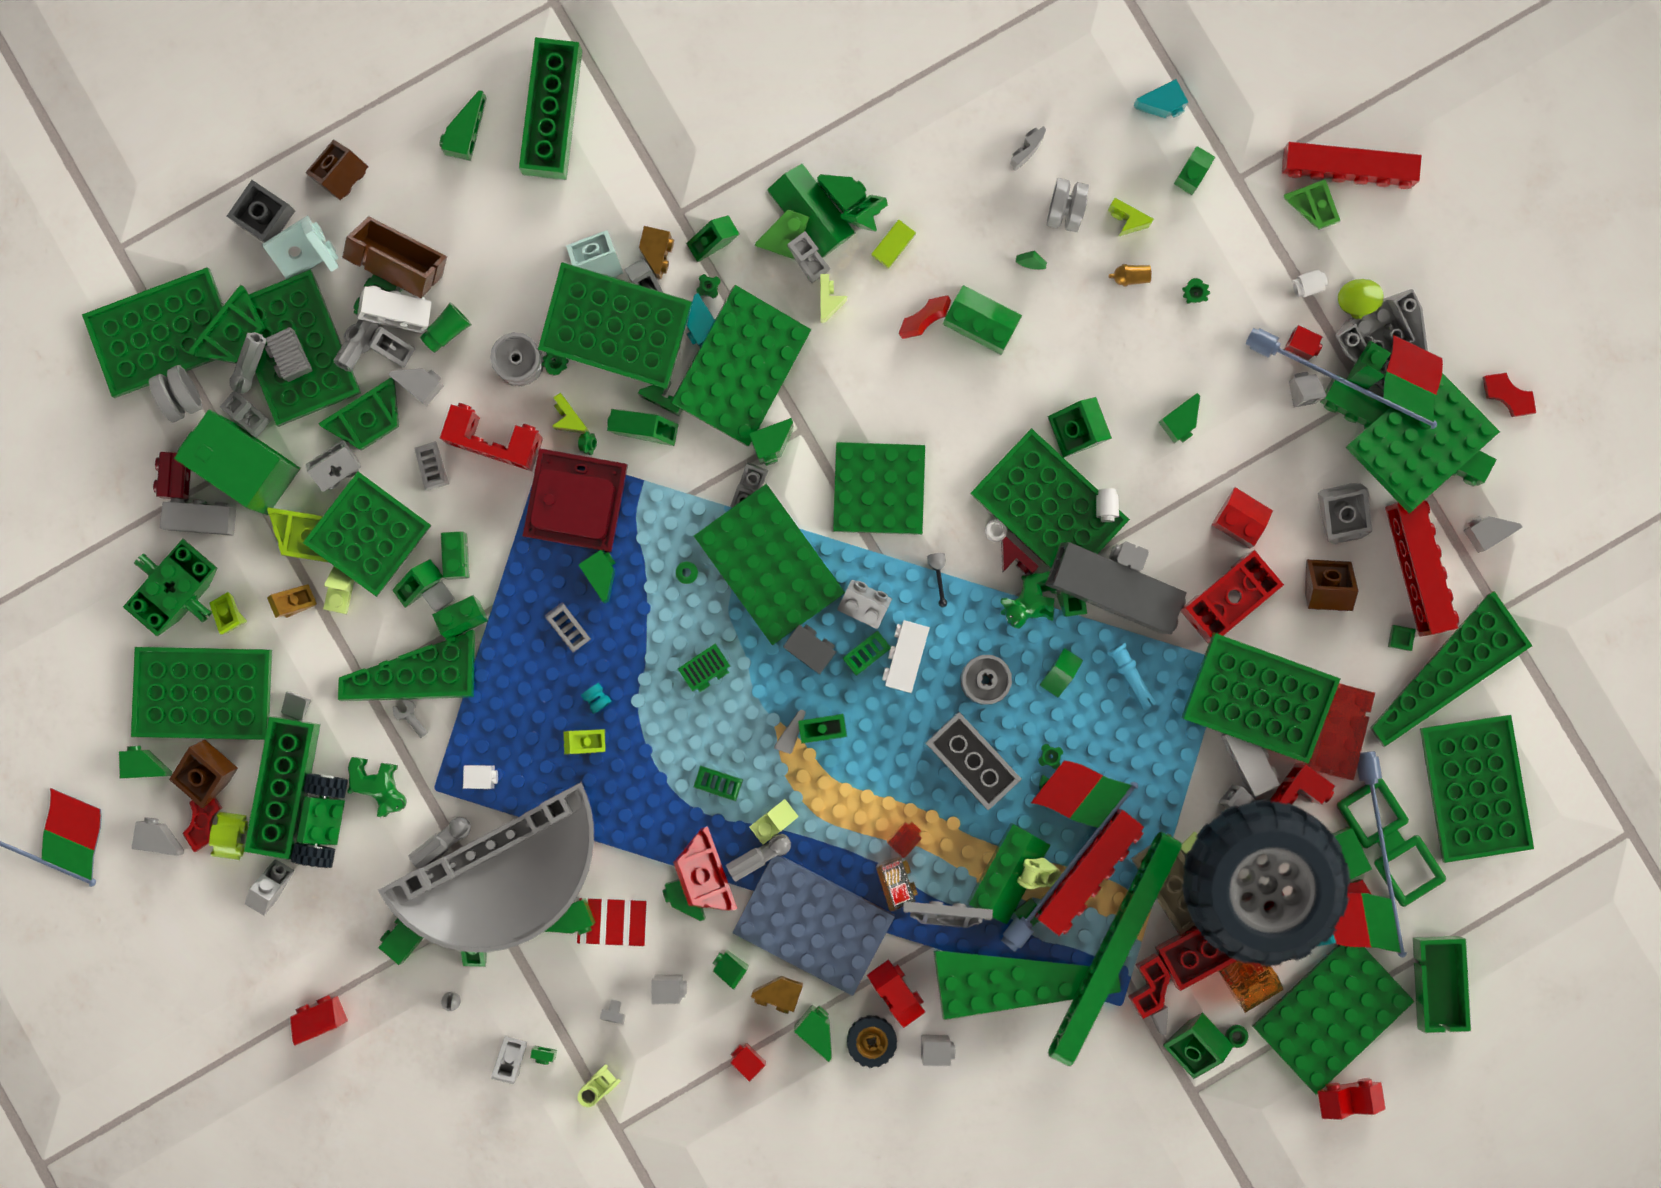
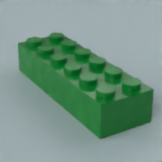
M535 37L519 169L522 175L567 180L582 59V48L579 42Z
M269 717L244 852L291 859L294 843H299L297 842L303 803L305 796L308 795V793L304 792L307 773L312 774L321 724L282 717Z

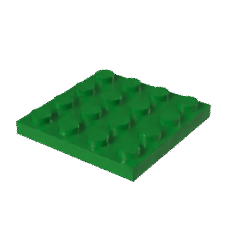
M836 442L833 532L922 535L925 445Z
M358 471L303 541V544L377 597L430 529L431 525Z

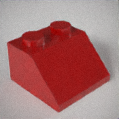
M1234 487L1211 525L1247 548H1251L1256 545L1267 527L1273 510Z
M330 995L316 1000L318 1004L313 1007H309V1004L295 1009L297 1013L290 1017L294 1046L331 1031L348 1021L338 996L331 998Z

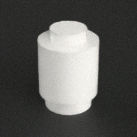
M1315 270L1297 276V279H1294L1292 283L1297 297H1307L1325 291L1328 280L1324 272L1321 273L1320 270Z
M1116 489L1098 490V495H1096V517L1100 518L1101 522H1114V518L1119 517V495L1116 494Z

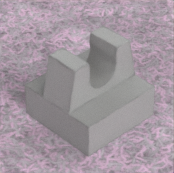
M611 1000L609 1011L602 1010L600 1019L624 1025L626 1015L619 1013L621 1002Z

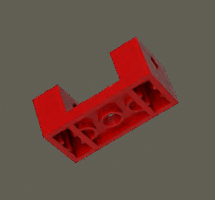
M458 403V406L450 405L440 435L442 441L448 445L532 472L543 441V437L535 427L524 423L522 427L515 425L508 449L506 446L495 442L491 446L484 439L474 436L480 417L475 414V410L471 409V406Z
M1255 550L1244 555L1231 566L1232 569L1202 594L1195 596L1181 609L1182 614L1208 644L1213 632L1224 636L1284 586ZM1231 590L1237 591L1240 595L1237 603H1232L1228 599V594Z
M1295 763L1270 798V801L1292 805L1298 798V793H1300L1312 803L1323 804L1324 802L1327 803L1334 795L1332 790L1335 785L1308 765Z

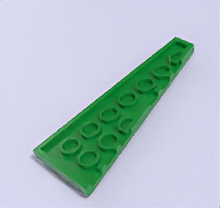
M1495 591L1487 594L1370 727L1383 747H1386L1532 647V644Z
M933 951L942 1019L944 1020L1073 1000L1090 967L981 954ZM1119 974L1109 994L1121 992Z

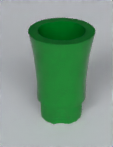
M449 302L439 317L421 335L420 339L432 352L436 353L442 346L444 347L472 324L456 306Z

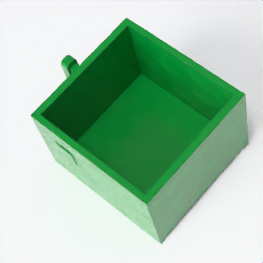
M209 409L194 431L189 433L174 458L244 507L268 515V507L273 508L301 469L233 421Z

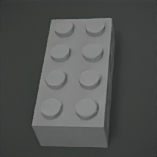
M957 712L925 742L987 810H990L1022 780L960 712Z

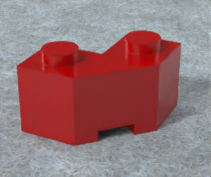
M1156 953L1135 964L1147 984L1128 995L1139 1016L1143 1019L1163 1008L1167 986L1171 977Z
M888 959L867 974V977L880 997L883 998L891 1013L901 1026L905 1028L926 1013L921 1006L924 1001L917 991L912 993L903 980V977L906 975L898 964L893 966Z
M1371 1078L1359 1079L1358 1082L1341 1085L1340 1083L1326 1084V1088L1318 1091L1322 1119L1342 1120L1353 1114L1375 1115L1386 1110L1382 1083L1372 1082Z

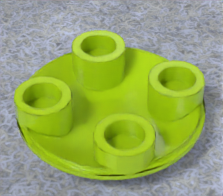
M1368 279L1350 281L1340 289L1338 294L1339 306L1343 311L1351 314V317L1354 319H1361L1364 315L1373 313L1383 305L1384 294L1382 288L1376 282Z

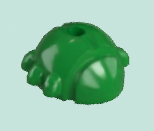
M1191 279L1187 286L1182 289L1185 292L1183 297L1187 298L1186 303L1208 301L1207 296L1210 294V291L1207 289L1209 285L1203 283L1201 279Z
M546 352V355L543 356L542 366L546 368L550 375L555 376L567 369L566 364L569 363V360Z

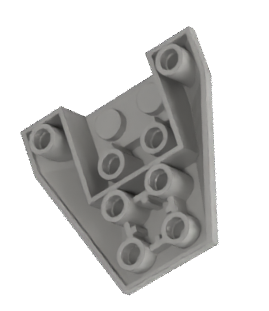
M1413 289L1384 298L1383 305L1376 311L1364 315L1361 319L1350 318L1345 321L1336 333L1337 340L1344 354L1354 364H1356L1369 341L1374 342L1392 354V335L1428 351L1423 309ZM1391 354L1379 371L1384 374V377L1375 383L1382 391H1384V378Z

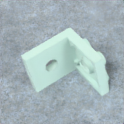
M308 215L262 244L286 279L308 271L324 261L331 272L339 267L336 261L339 258L336 254V249L329 240L325 242L326 238L323 235L322 229L317 222L312 223ZM293 246H297L301 249V253L293 257L288 254V250Z

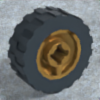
M866 1015L867 1017H861L857 1022H854L849 1029L847 1048L850 1056L853 1057L856 1063H860L863 1067L878 1068L882 1064L888 1063L889 1059L894 1056L897 1048V1037L893 1026L886 1019H882L877 1015ZM875 1037L876 1043L874 1045H869L867 1041L868 1038L870 1039Z

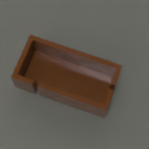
M370 216L346 237L342 256L343 259L359 267L363 265L366 271L419 298H422L431 289V286H434L442 278L447 260L446 255Z

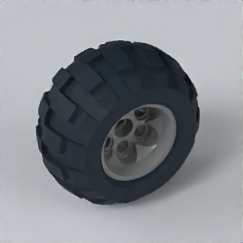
M1257 800L1240 806L1235 805L1224 810L1220 816L1211 823L1206 824L1197 834V839L1191 850L1188 851L1184 862L1183 896L1195 926L1213 947L1243 963L1250 962L1261 964V966L1282 965L1281 962L1292 959L1298 961L1312 954V949L1321 942L1326 943L1335 933V926L1340 917H1344L1349 898L1347 893L1348 885L1350 884V873L1339 842L1317 818L1303 809L1288 803ZM1266 854L1267 861L1262 865L1257 864L1258 856ZM1283 863H1288V871L1279 873V866ZM1242 869L1249 870V875L1245 879L1238 878V873ZM1262 876L1265 878L1269 877V881L1266 885L1262 883L1258 884V881ZM1286 886H1292V893L1288 896H1283L1282 890ZM1245 892H1252L1250 901L1243 902L1241 900ZM1266 901H1274V906L1271 910L1263 909Z

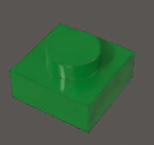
M534 1046L530 1058L536 1059L535 1062L538 1064L548 1065L549 1062H553L556 1059L557 1050Z

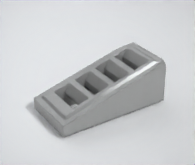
M437 442L414 448L425 489L429 491L448 485L449 481ZM433 449V454L422 457V452ZM432 458L436 459L435 462L429 464L424 463V461ZM435 466L438 467V470H434L427 473L426 469ZM440 475V478L429 480L431 476Z
M563 602L545 615V618L572 652H575L591 639ZM564 611L565 615L555 622L553 618ZM569 618L571 622L560 629L559 625ZM575 626L577 629L566 637L564 633ZM581 633L582 637L572 644L570 640Z
M800 709L775 744L774 749L789 754L792 753L800 731L798 721L804 720L806 714L804 710Z

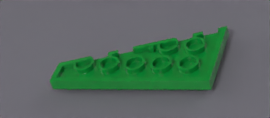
M467 631L463 635L450 637L446 641L435 645L431 644L400 655L396 659L386 660L368 669L364 668L339 677L338 700L368 701L474 697L475 631Z

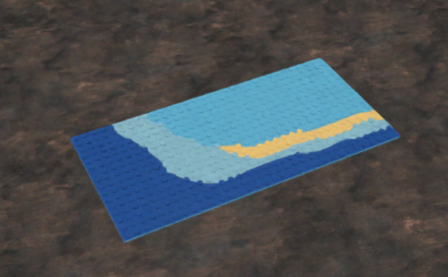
M578 467V470L584 471L585 467ZM626 475L612 553L609 552L616 562L613 565L616 571L609 602L603 603L578 565L600 550L523 537L531 494L530 489L474 662V697L462 699L434 786L437 792L520 817L524 813L538 807L541 803L582 782L592 810L594 841L674 866L673 862L699 830L708 827L728 883L752 891L755 890L769 861L764 866L736 882L729 873L726 864L750 850L764 845L749 826L786 799L799 817L779 832L788 836L791 841L790 850L786 855L782 856L894 914L895 917L887 931L888 934L942 951L1085 966L1091 965L1138 871L1131 858L1150 846L1159 832L1174 836L1206 727L1181 718L1204 654L1079 615L1064 617L1062 610L1054 608L1053 621L1048 620L1046 617L1029 618L1020 629L1014 628L1007 623L1006 615H1001V611L1005 608L1000 601L1001 598L1016 600L1019 598L1018 596L941 573L947 606L942 608L938 604L940 595L936 571L800 529L844 592H846L851 580L865 583L869 588L876 591H882L892 598L878 629L837 610L844 594L801 625L804 627L807 624L817 632L815 636L822 641L826 638L835 645L833 649L836 651L835 656L821 675H819L783 648L795 630L774 645L769 642L695 539L694 535L732 507ZM682 562H691L698 569V577L691 584H683L676 577V568ZM688 568L684 569L683 576H690L691 570ZM562 602L591 638L575 652L570 650L545 618L548 612ZM564 611L554 617L553 620L556 622L564 616ZM568 618L565 622L559 625V628L562 629L564 626L570 623L571 620ZM903 620L930 627L912 693L885 686L886 681H883L882 678L885 667L890 668L892 659H888L890 650L857 676L842 658L877 630L890 647H896L898 640L897 637H894L897 624L902 625ZM573 626L571 629H569V630H568L567 632H565L564 634H565L566 637H567L570 633H572V632H573L574 630H576L577 628H576L575 626ZM579 633L570 642L573 644L582 637V634ZM876 638L872 640L879 651L884 649ZM1123 643L1127 645L1126 650L1131 659L1136 661L1135 668L1156 702L1154 706L1151 705L1146 710H1143L1124 674H1120L1117 671L1118 666L1113 657L1108 655L1110 650ZM717 644L731 665L728 669L730 673L720 680L715 677L709 681L711 686L699 693L698 690L693 692L678 668L712 645ZM867 644L865 646L866 649L870 652L872 656H875L876 653L870 647V645ZM1066 648L1082 659L1083 662L1073 680L1057 698L1041 687L1040 683L1062 650ZM862 650L858 651L865 662H867L869 658ZM853 655L851 657L852 660L860 668L862 664L856 658V656ZM980 655H993L1002 659L1008 665L1012 675V685L1009 693L1001 701L994 704L980 705L972 702L961 688L960 676L963 667L970 660ZM983 676V680L981 682L983 684H988L989 677ZM600 683L603 688L602 692L609 696L612 702L593 714L589 709V703L584 701L580 695L595 684ZM800 709L806 712L804 720L844 714L847 737L801 743L799 731L791 754L774 749L775 744ZM957 712H960L1022 779L990 810H987L925 744ZM605 729L606 752L564 754L563 731ZM1044 744H1048L1053 748H1062L1063 754L1059 761L1060 765L1063 761H1071L1084 765L1107 778L1127 784L1131 782L1138 784V789L1135 788L1119 809L1124 810L1143 825L1142 832L1144 834L1136 844L1132 842L1128 848L1130 852L1122 862L1118 860L1113 867L1116 869L1113 875L1108 880L1104 878L1099 885L1101 887L1099 893L1094 898L1090 897L1085 903L1087 908L1080 916L1076 915L1071 921L1073 926L1065 935L1062 933L1058 936L1039 921L1031 928L1034 931L1022 948H1018L1015 952L1001 941L1004 937L1003 933L1017 917L1015 913L1011 916L1008 924L992 917V920L982 919L980 924L962 928L921 924L917 919L910 916L911 912H903L904 906L897 909L894 908L881 866L902 859L915 899L913 902L929 904L931 901H939L947 906L961 903L965 904L968 908H975L969 905L967 901L1010 823L1050 844L1051 846L1044 858L1058 868L1061 874L1064 872L1097 828L1076 822L1048 807L1031 803L1039 793L1041 775L1050 779L1057 770L1049 765L1041 766L1038 759L1042 755L1041 747ZM464 765H494L495 770H498V783L494 784L492 789L463 788ZM700 765L743 779L737 801L695 788L694 784ZM705 772L701 785L706 786L709 773ZM713 776L710 788L714 789L718 776ZM725 778L721 780L719 791H723L726 782ZM730 781L727 793L731 794L735 782ZM1051 887L1026 889L1016 909L1029 898H1032L1038 905ZM1151 910L1119 972L1121 992L1108 994L1105 1000L1107 1003L1121 1006L1124 1003Z

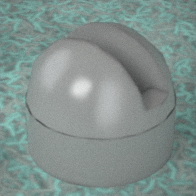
M455 992L445 994L441 1000L442 1007L447 1011H454L461 1003L459 995ZM449 997H452L451 1008L448 1007Z

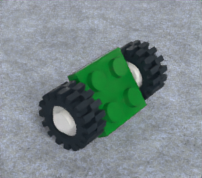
M307 773L304 792L319 795V797L305 796L297 836V842L300 843H294L291 857L292 863L311 867L332 868L335 849L320 845H337L345 800L329 797L345 798L347 779Z

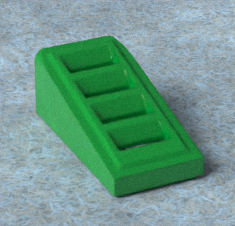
M877 630L842 659L857 676L889 651L891 647ZM876 638L884 649L879 651L872 642L873 639ZM867 644L874 650L875 656H872L865 646ZM862 650L869 660L865 662L858 651ZM853 655H855L856 658L862 664L860 668L852 660L851 657Z
M700 765L694 787L737 801L743 779ZM705 772L709 773L706 786L701 785ZM716 775L718 778L713 789L710 788L713 776ZM725 778L726 782L723 791H719L721 780ZM730 781H733L735 783L731 794L727 793Z

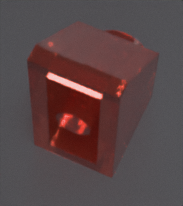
M904 821L886 841L905 859L922 839L919 835L921 830L913 822L908 824Z

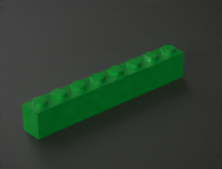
M1331 379L1325 391L1326 397L1320 400V403L1324 404V408L1333 413L1339 412L1345 415L1344 418L1352 423L1358 422L1364 425V429H1367L1391 408L1335 379ZM1478 451L1453 476L1458 475L1464 478L1463 481L1471 486L1481 485L1485 483L1497 459L1482 451Z

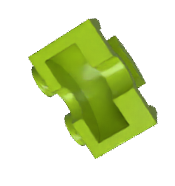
M219 812L216 815L218 818L217 825L212 824L209 846H213L211 856L240 860L245 848V844L241 843V837L248 830L247 815Z

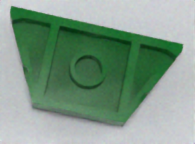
M239 285L187 353L196 357L237 364L247 333L256 332L262 334L265 330L244 286Z
M392 377L318 424L361 451L399 427L394 379Z

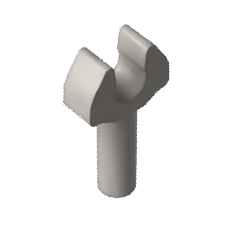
M402 699L407 707V711L402 713L397 706H393L394 717L397 720H407L418 736L422 738L428 732L414 716L415 703Z

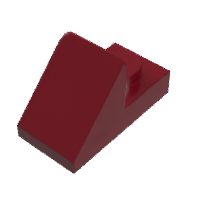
M1005 537L1001 541L1002 573L1014 560L1017 562L1016 567L1024 574H1027V572L1033 574L1039 566L1011 540Z

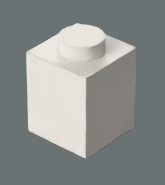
M464 765L463 788L492 789L494 784L498 783V770H495L494 765Z

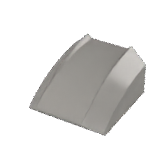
M1349 483L1323 489L1318 493L1328 542L1338 544L1361 539L1372 532L1368 491L1364 485Z

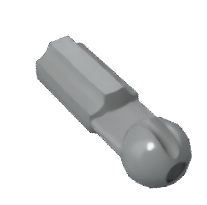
M254 332L247 333L234 373L230 377V387L237 393H245L252 387V380L267 341L262 334Z
M464 817L452 819L449 826L432 836L408 855L409 859L417 869L434 862L459 839L469 835L471 830L470 822Z
M775 834L768 843L750 850L726 864V867L736 882L764 866L767 861L777 855H786L791 848V841L785 834Z

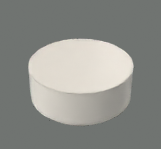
M998 519L989 521L985 527L987 538L994 542L1003 540L1008 533V528Z

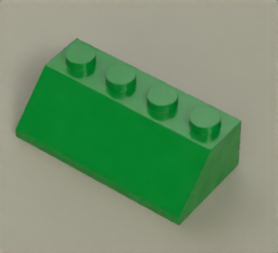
M1010 823L967 903L975 908L993 910V918L1008 924L1027 889L1017 882L1018 877L1022 875L1025 868L1024 861L1026 859L1044 858L1051 845Z

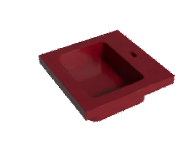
M539 448L523 537L612 553L628 464ZM578 467H585V470H578Z

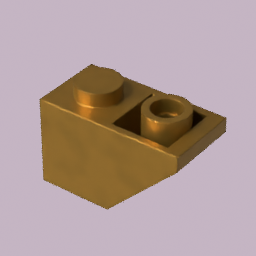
M644 226L639 249L658 279H662L663 273L666 274L668 271L669 261L666 259L668 252L673 250L674 239H671L672 236L669 231Z
M781 976L754 989L751 998H754V1002L759 1005L767 1006V1004L776 1006L777 1011L788 1014L789 1011H795L803 983Z

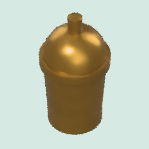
M1122 264V266L1116 268L1114 274H1109V278H1114L1115 282L1123 285V287L1150 283L1152 277L1150 265Z

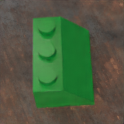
M963 285L951 305L943 325L1002 355L1022 315Z

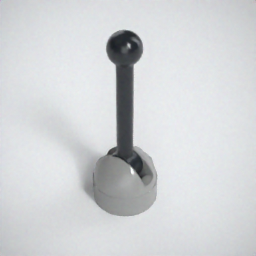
M930 554L927 556L929 567L936 571L940 595L938 604L944 608L947 606V600L944 598L940 569L945 566V554Z

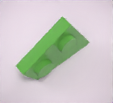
M1325 179L1284 194V199L1318 230L1341 221Z
M787 210L755 243V246L795 260L787 244L805 232L809 216Z

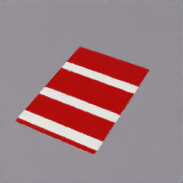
M586 898L595 924L590 926L591 931L582 935L577 933L578 944L645 946L647 901Z

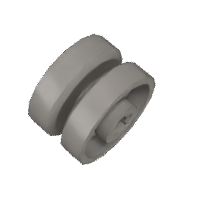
M1057 178L1046 226L1058 228L1065 215V229L1078 232L1087 205L1089 185L1077 182L1073 187L1072 194L1069 195L1070 181Z
M513 332L503 335L492 347L490 357L492 367L503 381L514 386H525L531 384L540 376L543 370V355L532 338L523 333ZM520 356V360L518 362H514V360H517V357Z
M180 365L168 369L167 377L163 374H158L149 378V386L153 397L170 422L174 423L183 419L185 411L193 414L203 409L200 395L193 381Z
M980 655L970 660L963 667L960 676L961 688L972 702L980 705L994 704L1001 701L1009 693L1012 685V675L1008 665L1002 659L993 655ZM983 676L989 677L988 684H983L981 682L983 680Z

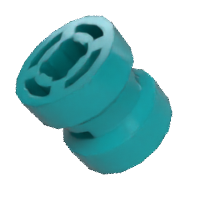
M600 683L595 684L580 695L584 701L589 703V709L593 714L612 702L609 696L602 692L603 688Z

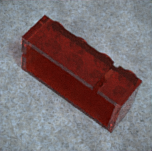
M1339 683L1309 764L1305 763L1318 773L1354 781L1369 717L1365 715L1366 713H1371L1375 697L1374 692Z

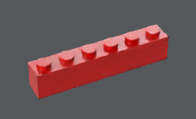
M1288 142L1284 147L1282 174H1288V177L1291 178L1310 176L1312 180L1330 178L1333 182L1350 180L1359 185L1370 182L1376 183L1379 187L1398 185V188L1410 189L1420 181L1422 155Z

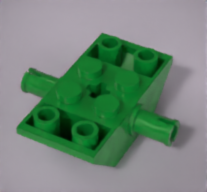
M182 538L159 566L150 560L146 554H141L138 557L140 561L135 560L134 564L144 571L148 578L123 608L155 636L161 635L179 622L188 611L202 623L208 619L207 615L211 616L212 611L208 610L198 599L210 587L217 567L185 539ZM173 584H175V585H174V589H176L175 592H172V591H171V588H172V585H173Z

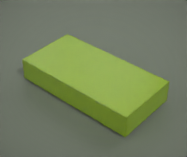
M898 219L871 256L889 269L916 235V232Z

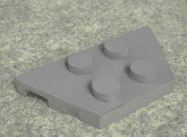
M931 901L929 904L904 902L903 912H911L910 916L917 919L921 924L962 928L980 924L982 919L992 920L993 910L968 908L965 904L961 903L947 906L939 901Z

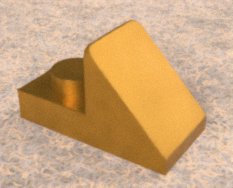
M309 584L271 594L267 597L275 618L281 616L288 618L317 605Z

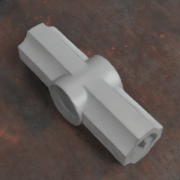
M359 319L356 324L351 325L344 333L346 341L334 358V363L345 371L351 372L361 354L371 349L368 345L380 324Z

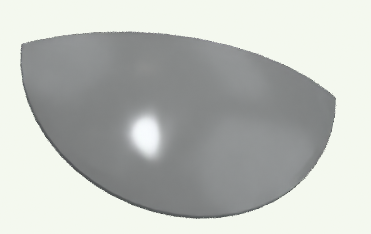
M582 782L460 849L379 889L378 891L384 902L404 925L419 936L440 946L458 951L492 952L520 945L543 933L569 909L584 885L589 872L594 847V823L588 796Z

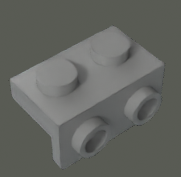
M851 580L837 610L878 629L892 598L882 591L869 588L861 581Z

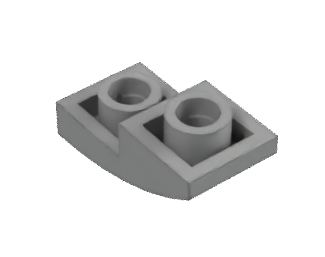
M1044 126L1039 130L1034 128L1029 131L1023 144L1026 149L1021 147L1012 154L1013 157L1010 164L1014 170H1017L1027 162L1038 149L1046 132Z
M748 462L730 506H736L761 488L769 470Z

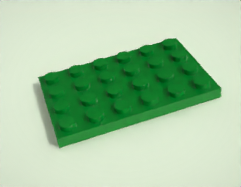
M561 262L538 350L667 389L693 301Z
M208 267L82 314L113 398L149 386V378L158 374H163L167 377V370L177 365H180L185 371H189L215 361L192 356L187 353L223 307L211 270Z
M305 271L249 294L265 327L262 336L267 338L289 327L292 328L313 370L290 382L283 379V377L279 378L274 369V366L277 365L274 357H269L264 346L255 373L276 426L280 427L361 394L353 371H345L334 363V358L341 349L342 343L313 271Z
M733 285L670 403L749 447L752 442L749 433L759 429L812 329L737 285Z
M1443 373L1435 398L1434 420L1437 422L1436 428L1431 429L1430 425L1391 407L1345 447L1408 513H1411L1500 433Z
M1032 428L970 493L1050 569L1052 568L1060 543L1070 542L1098 554L1130 520L1119 510V517L1114 518V522H1101V519L1096 517V495H1098V489Z
M767 483L694 535L697 542L772 645L845 594L842 587Z
M1213 632L1181 718L1309 764L1340 678Z
M135 647L131 737L265 740L270 717L272 650Z
M1503 715L1420 728L1442 862L1448 863L1533 850L1534 844L1512 716Z
M1337 945L1252 1027L1310 1090L1317 1095L1318 1091L1322 1090L1326 1084H1329L1415 1001L1365 947Z

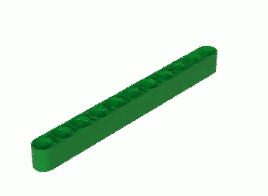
M1159 832L1153 839L1049 1047V1057L1069 1067L1075 1062L1181 850L1182 843L1175 838Z

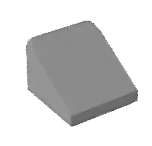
M442 581L422 594L435 612L442 610L455 600Z
M287 691L281 713L303 721L311 700Z
M1166 1005L1150 1015L1161 1035H1165L1167 1031L1168 1007Z

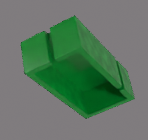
M1459 936L1413 937V957L1418 960L1417 963H1414L1417 1029L1424 1033L1446 1032V1030L1449 1032L1471 1031L1466 939Z

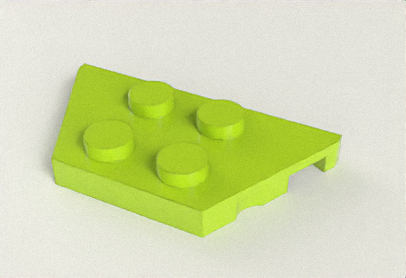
M268 507V515L273 525L281 555L328 563L327 560L303 544V541L323 516Z

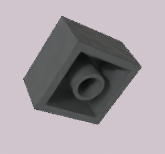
M251 180L227 214V217L262 242H266L283 230L295 210L288 203Z
M807 624L804 627L799 625L783 648L821 675L836 654V651L833 650L835 645L826 638L822 641L815 636L817 632Z

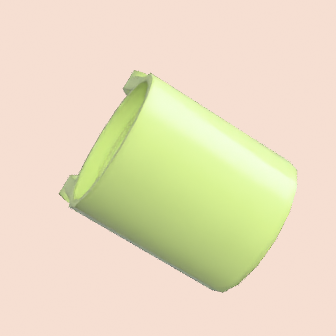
M1045 858L1026 859L1024 861L1025 868L1022 875L1018 877L1017 882L1027 889L1052 887L1061 876V871Z
M606 1064L580 1089L578 1101L582 1106L592 1107L621 1082L619 1078L616 1079L610 1073ZM583 1091H593L595 1099L592 1101L584 1099Z

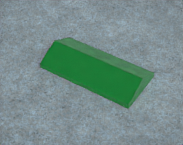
M803 164L784 173L767 189L784 213L787 210H792L809 216L805 232L818 247L817 252L822 258L856 234L849 223L841 219L839 210Z

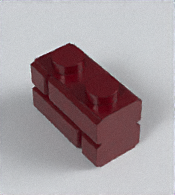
M160 452L159 457L155 460L158 479L154 480L153 490L156 493V497L189 500L191 470L174 459L177 453Z

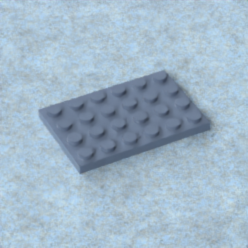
M777 855L770 859L732 933L853 996L895 915L799 864Z

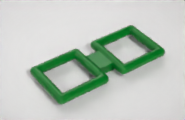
M1379 778V783L1374 784L1375 789L1378 788L1398 818L1382 828L1388 863L1416 846L1435 876L1409 894L1404 895L1391 875L1394 897L1400 906L1405 907L1444 883L1446 876L1419 835H1414L1404 841L1398 829L1406 825L1409 819L1385 781ZM1364 785L1337 803L1340 813L1349 827L1353 828L1362 847L1366 849L1376 843L1380 846L1378 831L1367 838L1348 806L1371 793L1370 785ZM1381 856L1374 861V865L1387 884L1383 857Z

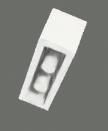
M377 286L364 287L361 292L357 319L424 333L429 324L432 301H427L424 297L405 296L399 291L387 292Z
M903 620L902 625L897 624L894 637L898 638L896 647L891 646L888 659H892L890 668L885 667L882 678L883 681H886V687L912 693L930 627Z
M1227 734L1221 735L1252 797H1257L1280 785L1278 779H1280L1275 767H1271L1267 761L1269 755L1265 748Z

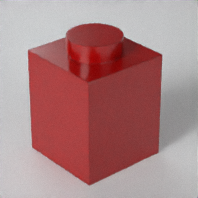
M1298 325L1293 329L1284 349L1306 360H1310L1313 356L1317 357L1323 346L1320 342L1323 336Z
M748 1043L743 1047L739 1044L731 1053L733 1057L730 1063L749 1082L766 1066V1061Z

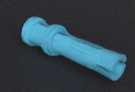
M1123 643L1110 650L1108 655L1113 657L1118 666L1117 671L1120 674H1124L1143 710H1146L1151 705L1154 706L1156 702L1135 668L1136 661L1131 659L1126 650L1127 645Z

